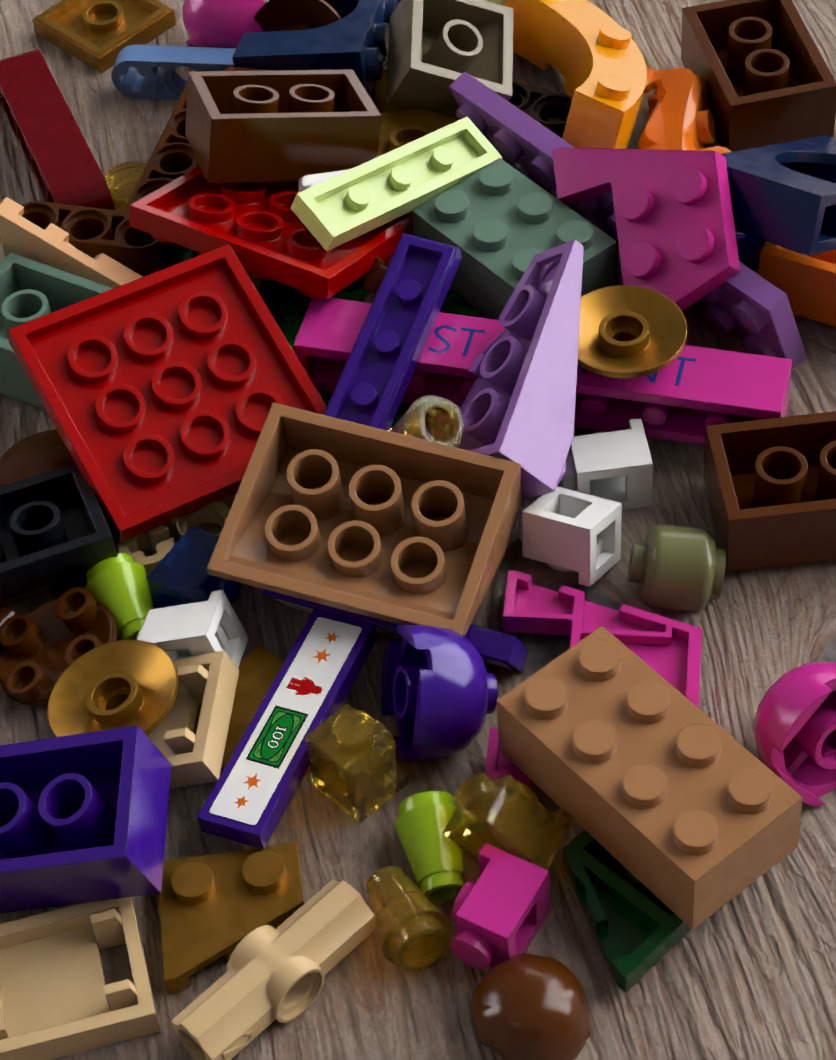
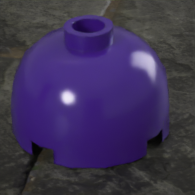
M398 625L394 630L403 637L402 641H388L381 675L382 715L395 714L400 735L385 734L388 748L394 759L400 761H433L449 758L466 749L473 742L483 727L486 714H492L495 711L498 698L496 678L493 673L486 672L483 658L470 640L450 629L426 625Z

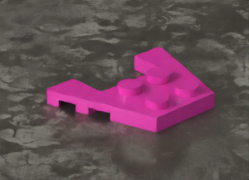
M562 147L552 150L558 200L572 205L612 191L623 285L640 286L655 290L670 298L683 311L725 283V280L741 272L726 157L716 151Z
M508 571L503 610L504 633L571 636V648L603 626L699 708L702 628L622 604L619 611L586 601L584 591L562 585L557 592L532 584V575L520 571ZM490 728L484 773L485 795L496 796L538 787L499 751L498 729Z

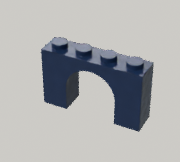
M324 0L338 12L342 19L312 29L244 33L232 57L233 64L237 67L264 70L353 69L368 95H370L375 80H381L382 61L384 56L388 55L389 20L401 0Z
M824 135L721 154L726 157L736 232L808 256L836 249V138Z

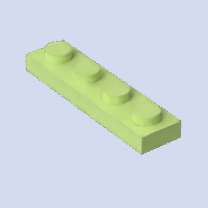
M465 117L297 193L291 210L322 247L329 251L411 212L436 195L503 157L468 117Z

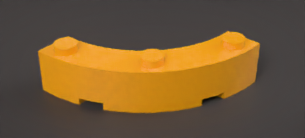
M507 0L505 6L514 9L513 52L543 71L551 65L565 78L563 89L571 97L572 102L562 139L575 148L628 149L647 83V68L644 57L636 43L632 40L631 33L587 0Z

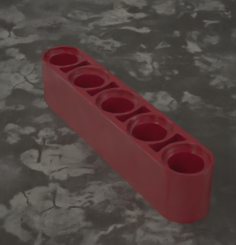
M35 49L1 59L0 106L45 201L115 210L107 182L40 50Z

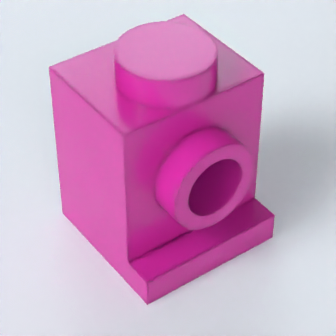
M487 843L483 845L478 853L479 879L476 883L468 881L464 884L452 909V920L456 922L457 933L450 943V948L462 962L477 969L491 968L516 954L525 953L551 911L550 871Z

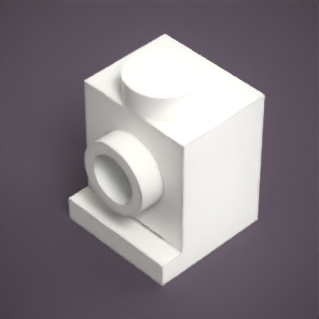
M641 418L629 420V429L574 436L565 461L566 471L560 482V487L622 503V510L652 506L653 462Z
M557 486L554 492L543 494L522 511L518 524V537L522 541V557L547 563L554 570L579 572L578 584L590 587L621 560L622 503Z
M223 590L212 591L208 601L150 609L143 627L137 635V640L153 643L163 649L171 660L225 650L237 667H239L249 639Z

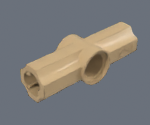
M332 879L276 929L269 925H263L247 934L232 952L227 963V972L171 1020L174 1034L194 1060H231L274 1020L280 1023L293 1021L314 1003L324 985L325 975L377 929L375 914L364 902L361 894L344 880L337 882Z

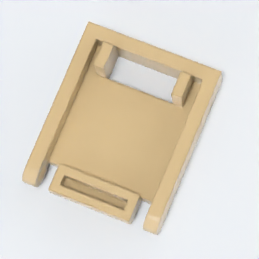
M225 650L172 660L179 678L177 697L164 721L148 735V738L172 764L170 789L219 781L239 676L238 667ZM202 703L197 732L194 734L193 730L198 705Z
M132 897L81 903L0 924V1060H53L161 1032ZM126 944L134 984L129 979L106 984L100 950Z

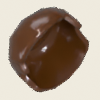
M527 953L516 954L491 967L472 993L471 1010L474 1016L472 1021L484 1047L490 1046L504 1060H573L579 1055L590 1036L589 1010L583 989L574 974L554 958Z

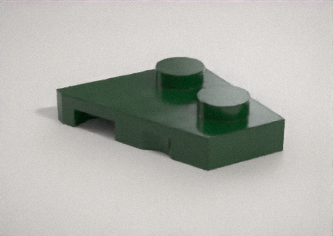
M585 830L563 848V866L615 982L626 993L691 928Z

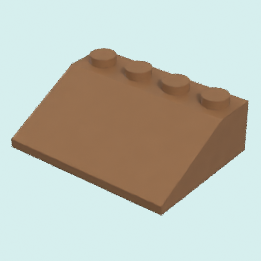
M273 403L207 566L208 575L398 625H426L450 629L465 637L504 557L522 504L521 464Z

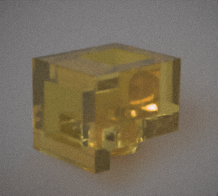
M345 704L305 736L313 785L359 824L409 783V774L397 766L395 755L397 745L393 736L382 723L373 719L364 711L353 710Z
M479 772L467 779L457 791L454 797L456 809L443 833L478 865V853L483 845L487 843L548 870L574 817L565 809L551 813L538 801L536 794L528 786L516 781L511 775L491 780L483 772Z

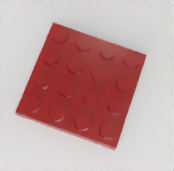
M200 166L131 204L129 214L130 227L151 234L159 242L178 244L200 252V254L230 244L244 269L248 270L252 276L262 280H275L299 289L301 294L309 298L326 300L372 269L375 257L385 261L392 256L403 233L414 236L411 211L326 251L291 210L299 190L298 185L284 187L271 182H246L244 186L239 188H225L215 183H207Z
M230 244L9 329V344L83 478L93 489L100 508L119 543L237 493L273 403L324 415L327 408Z

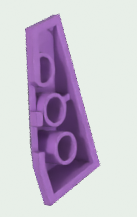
M575 239L534 255L499 316V322L505 327V330L499 340L489 348L485 355L478 354L468 372L477 377L461 407L449 403L432 439V442L520 463L522 500L556 490L557 485L564 477L566 471L565 461L574 438L584 246Z

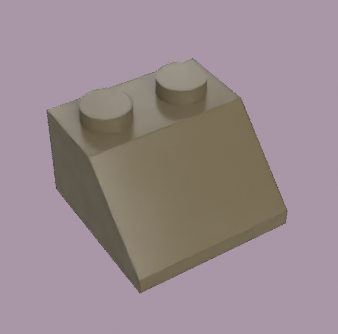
M401 0L389 20L386 105L399 109L431 110L445 115L456 114L455 112L459 106L449 86L464 71L509 101L512 97L514 9L486 0Z

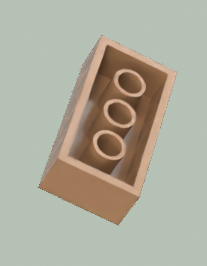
M603 626L596 629L496 700L499 751L692 930L798 847L803 797Z

